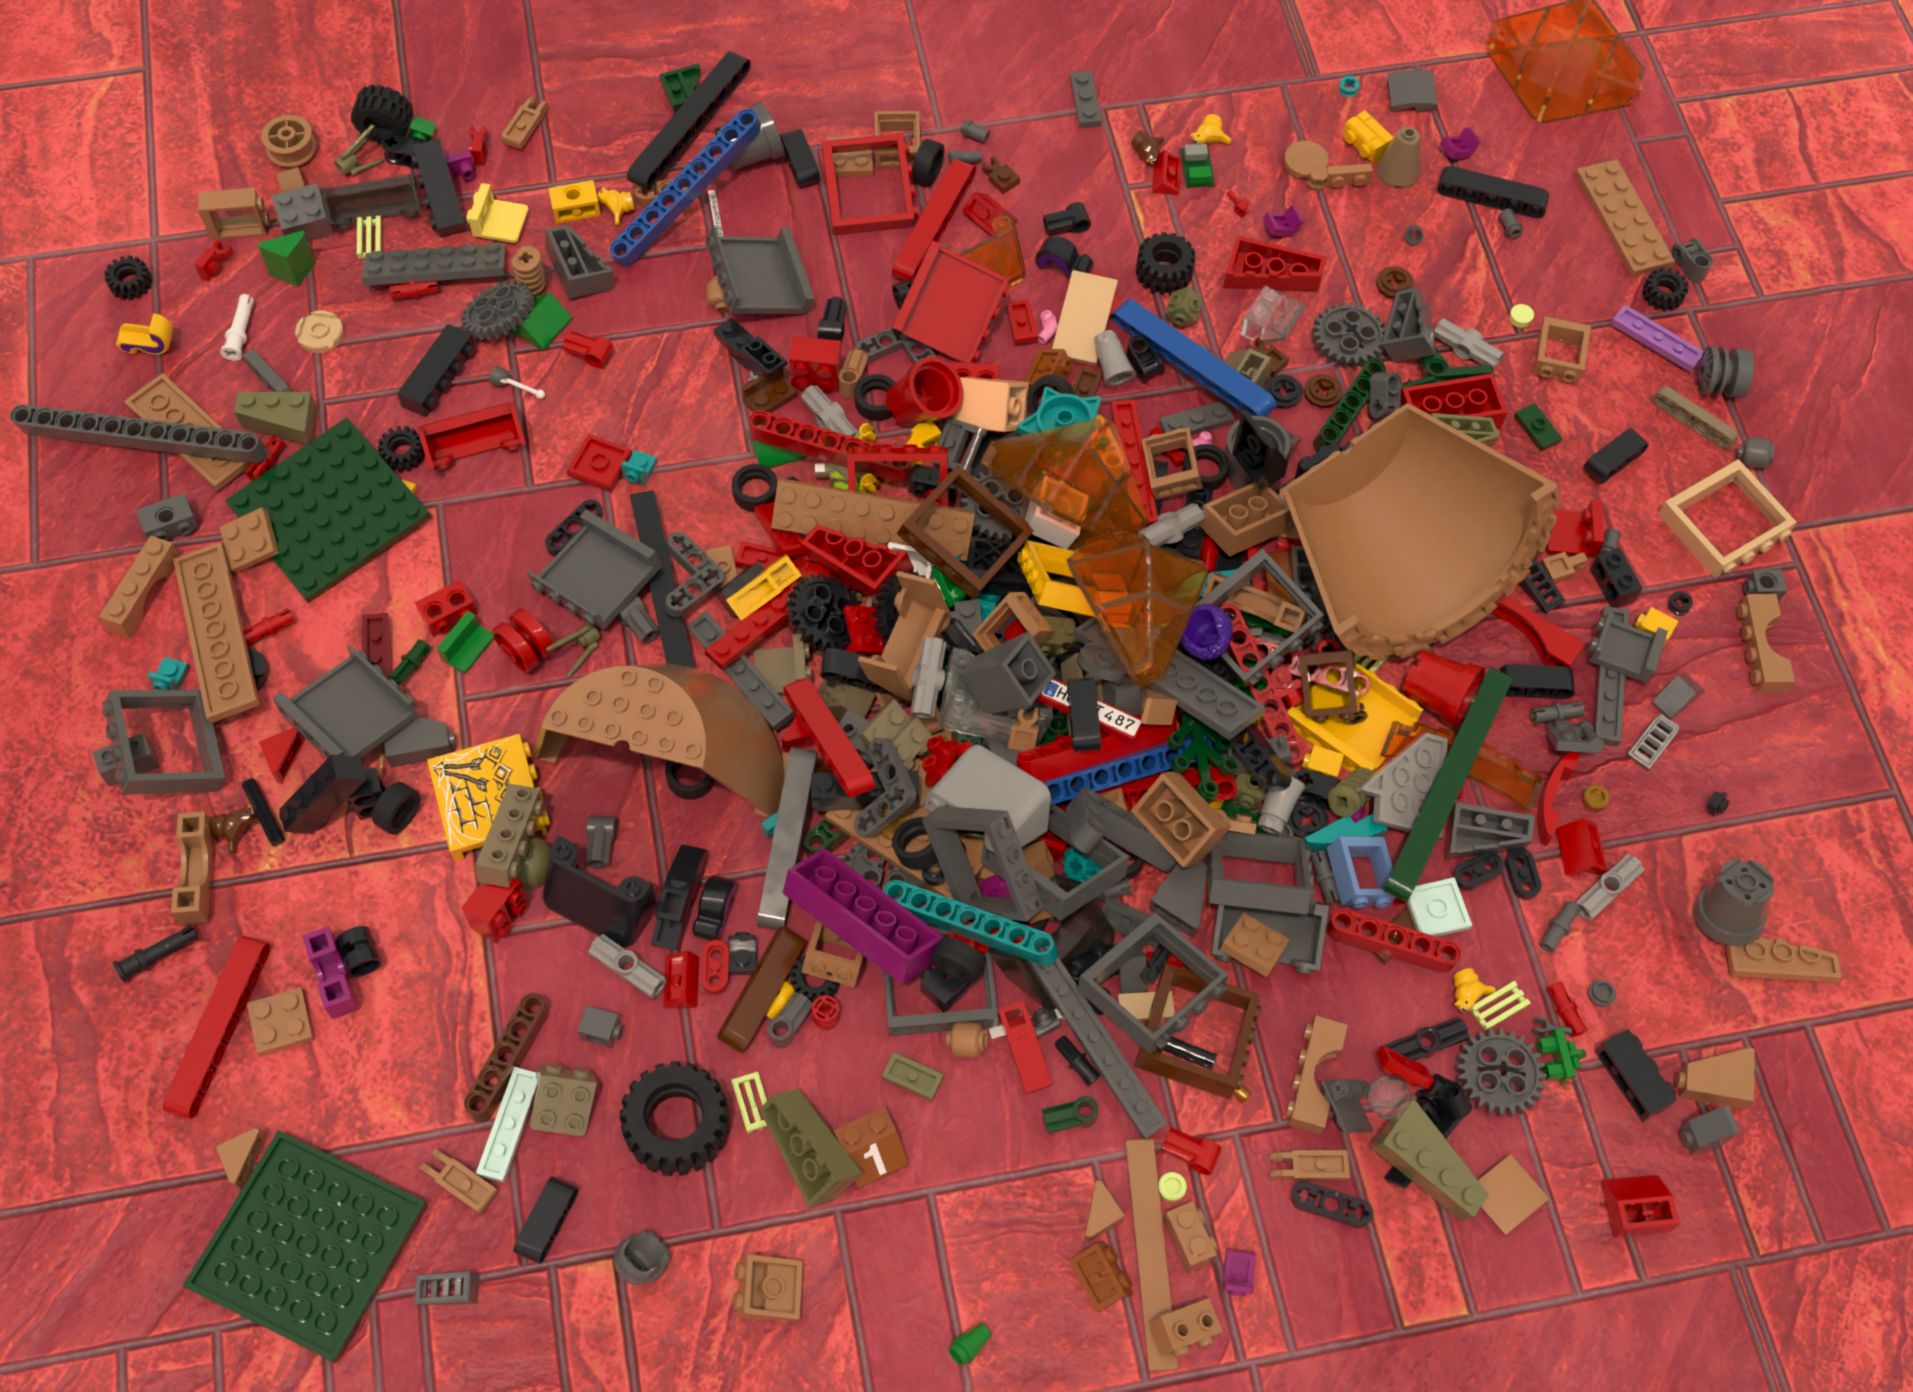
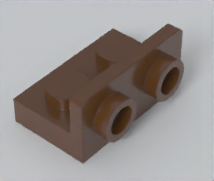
M783 368L769 377L761 375L755 380L748 381L741 388L743 402L752 413L758 410L772 413L798 397L797 390L784 377Z

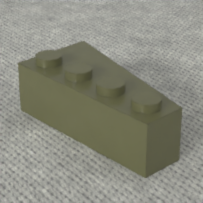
M799 1089L772 1095L759 1109L808 1208L836 1200L863 1174Z
M1415 1099L1401 1104L1371 1147L1460 1221L1473 1218L1489 1195Z

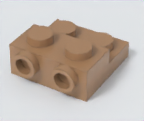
M750 1254L741 1258V1261L736 1263L734 1270V1279L739 1280V1290L734 1293L732 1299V1308L737 1310V1318L762 1321L776 1319L796 1322L800 1320L803 1261Z

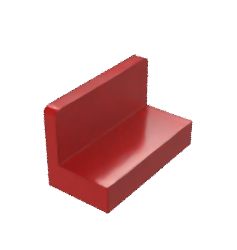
M973 192L962 210L993 237H999L1008 222L1016 223L1018 220L989 195L979 192Z
M1581 818L1557 828L1566 875L1574 876L1585 871H1590L1596 875L1608 872L1596 823L1586 818Z

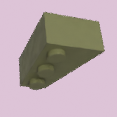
M237 392L234 412L243 429L267 436L272 434L282 437L283 440L288 442L293 440L303 443L304 446L313 441L317 407L311 392Z
M1431 414V416L1488 447H1491L1500 437L1492 417Z

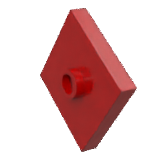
M588 434L567 469V475L611 492L622 474L621 465L623 461H629L633 454L632 450Z

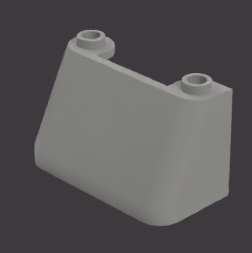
M974 745L959 757L926 794L925 809L930 813L939 806L1008 811L1020 845L1023 847L1048 831L1051 797L1048 788L1041 781L983 746ZM985 832V845L994 853L987 832Z

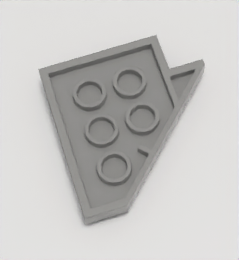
M1430 733L1420 735L1357 787L1356 792L1374 797L1373 823L1411 833L1447 757V738ZM1443 829L1438 839L1443 838Z

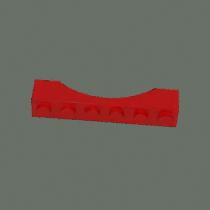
M1503 594L1494 602L1498 607L1490 614L1501 618L1521 631L1537 651L1542 664L1545 666L1571 668L1585 646L1583 642L1576 636L1570 635L1558 628L1555 623L1537 615L1534 610L1516 602L1511 596L1507 597Z

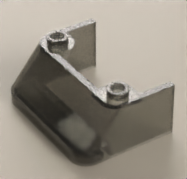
M416 173L331 188H319L327 225H336L337 229L351 227L350 222H356L357 217H362L363 220H366V217L369 216L374 219L376 216L386 217L405 214L406 218L420 216L419 211L423 210Z
M1056 873L1052 877L1056 884L1067 893L1083 883ZM1094 899L1063 920L1058 921L1060 926L1051 935L1058 949V957L1063 965L1069 963L1068 960L1071 957L1089 951L1090 946L1093 944L1104 942L1105 944L1113 945L1115 940L1114 928ZM992 947L987 950L1009 981L1041 1006L1050 1010L1057 1009L1025 959Z

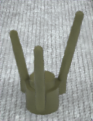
M373 124L345 152L334 160L335 166L343 175L346 176L348 173H351L352 176H355L360 171L383 163V159H378L356 167L358 160L354 154L368 141L366 137L375 128Z
M586 623L576 632L546 647L547 651H551L573 639L581 648L587 647L567 673V678H570L589 654L599 647L596 641L600 639V634L595 626L592 627Z

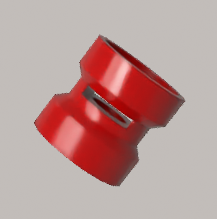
M823 995L813 1002L812 1014L814 1024L822 1030H830L838 1025L840 1020L839 1004L834 997Z

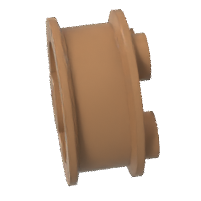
M296 115L276 117L265 125L261 133V139L266 147L268 158L277 166L291 168L307 164L316 152L317 145L312 135L311 126L302 117Z

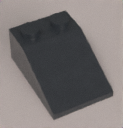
M1247 410L1243 411L1232 455L1261 490L1285 477L1288 461L1286 456L1275 447L1270 436L1263 432Z

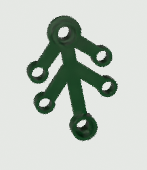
M1184 711L1181 717L1182 726L1167 738V745L1173 750H1178L1185 743V737L1189 733L1192 735L1193 742L1182 755L1175 757L1171 762V767L1176 773H1183L1189 767L1190 760L1196 756L1200 783L1195 790L1207 803H1211L1218 795V786L1211 780L1208 759L1219 767L1220 772L1226 776L1233 774L1237 769V763L1230 757L1224 759L1204 741L1203 735L1211 740L1215 748L1220 752H1226L1232 744L1227 738L1219 735L1212 728Z

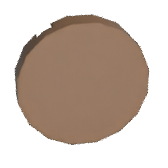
M1312 141L1295 142L1287 148L1284 155V167L1288 173L1299 179L1303 177L1309 180V175L1313 169L1327 168L1329 162L1326 150L1318 143Z

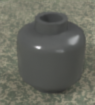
M1748 437L1744 445H1739L1738 459H1743V464L1746 468H1767L1769 463L1774 461L1775 444H1771L1769 438Z

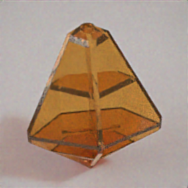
M1570 0L1496 19L1484 48L1530 117L1544 124L1628 107L1631 105L1635 95L1640 96L1645 84L1641 82L1646 71L1594 0Z
M1102 417L991 441L980 463L1036 505L1128 550L1133 551L1137 547L1140 548L1136 543L1135 537L1139 531L1148 527L1150 522L1116 424Z
M1107 525L1104 531L1083 542L1067 559L1071 574L1126 671L1142 689L1165 675L1209 574L1203 561L1180 556L1148 543L1145 538L1115 526Z

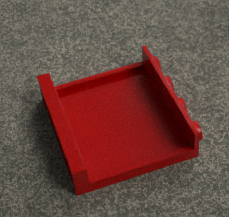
M932 241L891 329L960 362H976L981 351L978 349V345L981 340H986L991 330L987 326L991 318L996 319L1001 306L998 305L1001 296L1006 297L1011 287L1008 284L1010 278L997 274Z

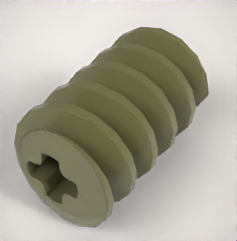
M1357 768L1332 788L1328 794V803L1332 811L1338 816L1350 817L1363 807L1364 804L1369 802L1373 797L1358 793L1356 789L1375 772L1367 768Z

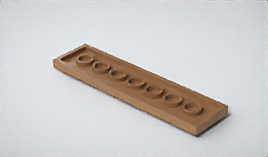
M779 478L771 528L809 534L816 525L845 533L846 536L856 539V537L865 539L866 542L875 545L882 544L888 546V543L891 542L910 546L897 535V532L923 502ZM933 504L916 524L953 556H958L960 560L967 561L975 511Z
M218 542L174 558L173 561L206 719L213 723L259 706L260 702L224 545Z

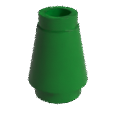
M979 1323L951 1341L952 1345L948 1347L949 1354L960 1366H964L967 1363L971 1364L988 1339L991 1338L990 1331L984 1324Z

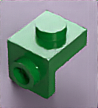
M415 116L412 120L408 137L418 138L424 142L431 141L436 123Z

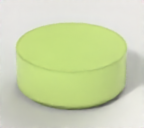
M1524 304L1515 305L1509 314L1510 322L1520 328L1529 326L1534 317L1533 310Z
M1175 1172L1164 1174L1158 1183L1160 1197L1171 1203L1180 1201L1187 1190L1185 1179Z

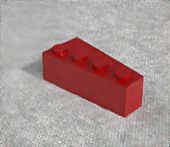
M1237 235L1223 288L1318 291L1327 257Z
M816 525L801 542L808 559L819 563L823 568L877 602L878 599L874 596V593H881L878 586L879 584H886L885 578L892 577V574L898 571H911L914 568L906 551L891 550L886 545L871 544L866 542L865 539L856 537V539L846 536L845 533Z

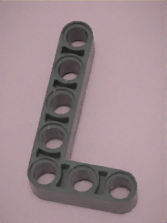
M1083 787L1066 807L1070 839L1073 845L1080 851L1090 853L1102 837H1105L1165 872H1170L1178 863L1134 814L1091 789Z

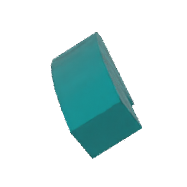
M1373 814L1356 823L1353 822L1351 817H1343L1305 837L1304 840L1306 849H1309L1310 853H1319L1322 850L1328 853L1326 847L1340 836L1384 837L1388 828L1387 826L1373 823Z

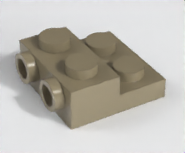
M895 699L888 701L858 734L867 747L875 738L892 740L907 771L915 764L912 759L917 754L922 755L928 750L927 742L933 737L918 718H910ZM891 766L889 771H896L895 767Z

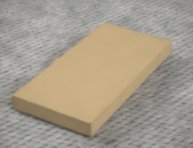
M1075 270L1072 271L1052 349H1065L1069 359L1073 362L1097 366L1099 357L1096 352L1094 337L1106 331L1118 280Z

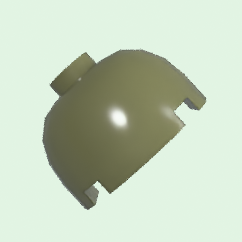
M529 837L527 854L520 859V871L516 879L521 881L524 890L538 889L545 882L551 847L540 837Z

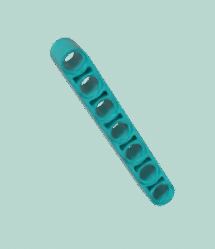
M900 880L888 882L883 889V892L892 899L897 894H903L899 899H895V901L926 924L1039 965H1051L1058 957V949L1051 935L1046 932ZM927 902L922 908H917L918 904ZM951 911L949 915L940 917L943 912ZM975 919L973 924L965 925L968 920ZM1000 928L997 933L989 934L992 929ZM1025 937L1022 942L1013 943L1016 938ZM1042 946H1050L1047 951L1038 952Z

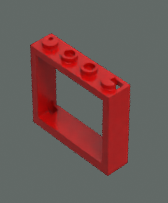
M903 133L822 141V157L832 235L914 227V219L918 218L917 205L912 204V198L915 197L914 184L909 182V176H912L911 162L907 163L906 155H909L908 141H904ZM897 147L906 213L841 219L833 154Z
M861 444V446L849 448L847 453L848 490L857 491L856 462L940 461V483L949 475L948 447L935 446V444L928 445V448H918L915 444L903 445V448H893L890 444L878 445V448H868L867 445ZM949 488L940 496V506L949 507Z

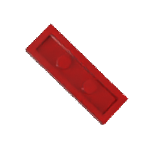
M775 502L755 506L754 514L781 556L786 554L788 557L806 554L801 545L803 540L798 532L771 528Z

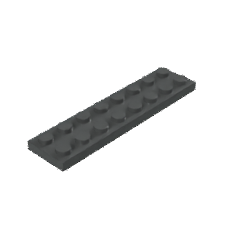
M1092 617L1074 629V637L1082 643H1100L1111 647L1109 652L1117 655L1118 651L1122 653L1130 663L1127 673L1154 691L1176 699L1178 707L1228 740L1264 715V705L1129 618L1126 619L1125 623Z

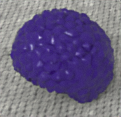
M1205 603L1192 608L1191 611L1184 615V618L1180 621L1177 635L1180 644L1186 651L1202 660L1217 659L1223 655L1225 650L1228 649L1233 635V625L1227 613L1216 605H1207Z

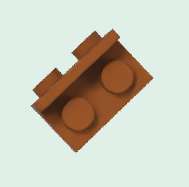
M1039 349L1024 381L1029 382L1028 390L1039 378L1045 375L1055 374L1065 379L1067 378L1072 369V362L1065 349ZM1046 385L1039 390L1044 391L1045 387H1049L1059 393L1061 391L1054 385Z
M1096 1243L1069 1260L1096 1312H1102L1122 1298L1130 1297L1134 1294L1131 1289L1132 1281L1125 1271H1121L1116 1262L1118 1260L1117 1253L1111 1245L1106 1243Z

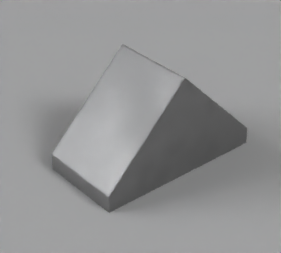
M1687 673L1677 675L1651 704L1666 718L1671 720L1702 695L1705 690Z

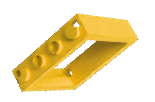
M1026 540L1021 553H1018L1017 561L1039 605L1120 623L1126 622L1133 599L1110 559ZM1047 572L1094 582L1099 591L1052 581Z

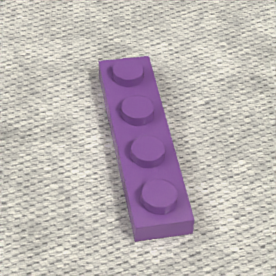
M1627 305L1621 308L1610 324L1689 372L1699 363L1704 352Z

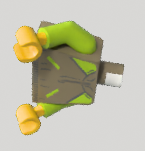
M869 423L861 425L859 433L854 437L872 442L876 438V434L872 432L874 427ZM830 462L815 464V478H830V487L848 490L847 467ZM856 470L857 491L864 493L875 492L876 487L872 483L877 482V479L870 473Z

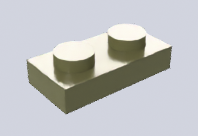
M893 1052L882 1074V1080L931 1102L944 1078V1074L896 1052Z

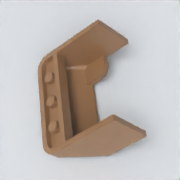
M898 571L896 576L902 586V590L897 593L894 605L897 607L899 617L881 656L873 655L871 658L859 656L857 661L870 681L902 699L912 701L915 688L912 685V675L916 665L919 663L922 640L925 637H936L944 640L940 633L950 625L951 613L936 580Z

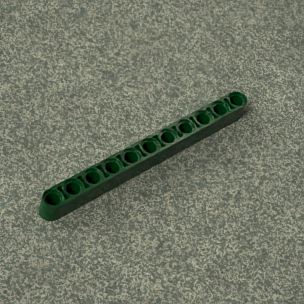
M1489 668L1383 891L1403 901H1409L1514 677L1495 668Z

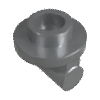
M1046 1007L1037 1009L1030 1018L1037 1039L1062 1027L1055 1010Z

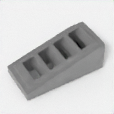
M1658 714L1626 756L1648 771L1677 735L1680 727L1664 715ZM1651 733H1653L1654 735H1656L1658 738H1660V739L1663 740L1664 742L1662 743L1661 741H1659L1657 738H1655L1654 736H1652ZM1644 741L1648 742L1650 745H1652L1653 747H1655V748L1658 749V750H1657V751L1654 750V749L1651 748L1649 745H1647L1646 743H1644ZM1640 748L1650 755L1651 759L1640 753L1638 749Z
M471 1271L416 1275L414 1305L477 1304L479 1275ZM452 1281H455L454 1296H451ZM428 1282H432L431 1297H427ZM440 1282H443L442 1296L439 1297Z

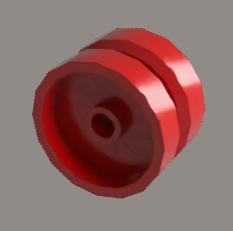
M518 608L509 616L510 624L501 622L492 629L491 633L507 658L518 669L528 674L539 664L538 657L546 659L555 652L556 648L551 651L546 650V647L554 643L552 638L533 615L523 608Z

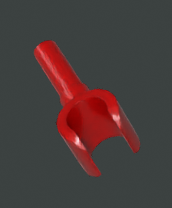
M1229 190L1227 195L1236 204L1234 206L1235 213L1243 217L1249 212L1247 208L1249 201L1247 199L1241 200Z

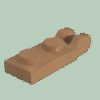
M529 96L528 100H526L523 106H520L501 134V142L522 149L541 119L546 115L549 109L548 102L541 101L534 110L537 99Z
M1358 164L1313 169L1309 175L1310 179L1307 182V186L1311 190L1321 191L1324 187L1330 186L1339 188L1346 185L1362 186L1369 184L1373 172L1372 165Z
M434 1149L431 1155L436 1161L445 1165L444 1169L439 1174L430 1165L425 1163L419 1169L432 1178L441 1188L481 1215L497 1195L498 1190L454 1158L450 1159L437 1149Z
M1292 1150L1291 1152L1269 1154V1161L1273 1163L1291 1161L1292 1169H1276L1270 1172V1178L1274 1180L1349 1181L1350 1179L1348 1150Z

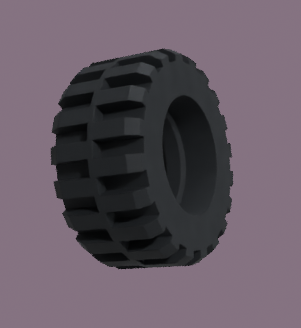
M671 1061V1067L664 1068L663 1063L655 1065L656 1071L649 1073L648 1070H645L640 1074L642 1080L639 1083L634 1080L630 1084V1094H624L622 1099L623 1109L620 1110L619 1117L623 1137L635 1159L640 1164L644 1163L647 1169L654 1173L660 1170L665 1176H672V1172H678L679 1176L688 1175L687 1170L695 1168L697 1172L704 1168L702 1163L708 1160L711 1163L717 1157L716 1151L722 1150L726 1144L725 1136L729 1135L730 1113L725 1093L722 1092L719 1082L716 1079H712L708 1071L705 1069L698 1071L695 1064L687 1063L686 1067H681L680 1061ZM673 1097H685L695 1101L701 1109L702 1120L698 1128L691 1135L677 1141H666L654 1136L649 1127V1118L653 1110L661 1102Z

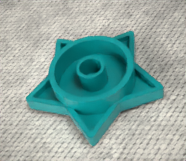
M1045 387L1037 412L1017 424V433L1041 443L1054 467L1076 450L1106 449L1107 441L1095 422L1101 405V397L1081 398L1073 394H1061L1049 387Z

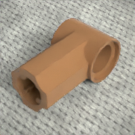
M854 349L849 351L844 366L838 373V391L844 398L855 397V387L862 379L868 363V355L863 350Z

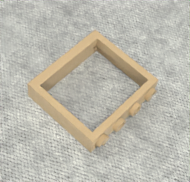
M1739 459L1665 501L1658 513L1660 518L1714 578L1723 573H1732L1737 568V565L1749 563L1760 551L1766 553L1777 541L1784 542L1787 537L1793 534L1791 530L1797 523ZM1734 481L1775 527L1723 557L1682 511Z

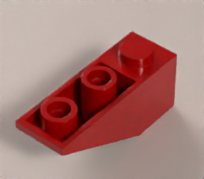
M1024 1000L998 1009L999 1020L1026 1095L1052 1086Z

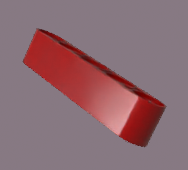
M1347 909L1335 911L1327 925L1328 935L1337 941L1438 972L1446 973L1451 971L1461 957L1460 947L1452 941ZM1335 921L1344 922L1347 928L1342 929L1338 927ZM1361 929L1370 930L1373 936L1364 935ZM1388 937L1396 938L1399 944H1392ZM1414 945L1422 946L1425 953L1417 951ZM1441 953L1448 954L1452 961L1443 959Z

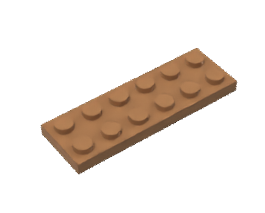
M1618 159L1578 168L1575 176L1631 277L1650 273L1655 269L1660 270L1661 267H1665V269L1673 267L1675 260Z
M163 373L124 401L127 408L139 419L223 429ZM178 454L216 491L220 490L252 464L251 462Z

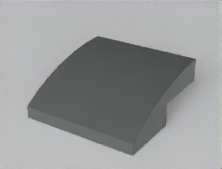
M1402 70L1387 73L1393 112L1415 107L1417 113L1438 107L1433 71Z

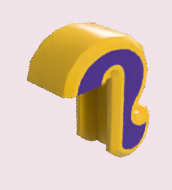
M153 313L150 326L123 324L120 327L116 345L122 351L131 354L137 353L138 349L153 355L164 354L170 348L173 326L164 316Z

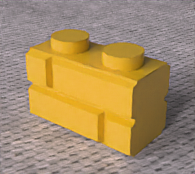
M1365 110L1356 117L1354 116L1347 120L1343 132L1345 141L1353 144L1358 149L1359 154L1363 158H1367L1372 164L1380 159L1394 138Z

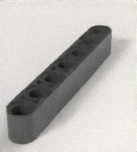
M791 747L758 913L757 927L778 930L782 925H786L790 899L783 894V888L788 869L798 862L811 794V773H815L818 751Z

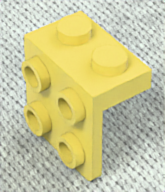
M481 183L479 191L474 194L473 207L467 213V223H470L472 235L510 243L518 242L529 212L528 206L494 200L490 184Z

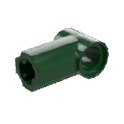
M1082 1096L1074 1102L1042 1109L1047 1134L1077 1127L1089 1128L1093 1126L1098 1117L1096 1101L1091 1097ZM1082 1107H1088L1092 1110L1093 1114L1089 1117H1082L1079 1115L1078 1110Z

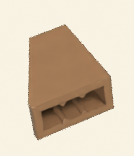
M1746 1048L1687 1063L1677 1072L1675 1077V1087L1679 1088L1678 1098L1746 1109L1754 1102L1755 1049Z

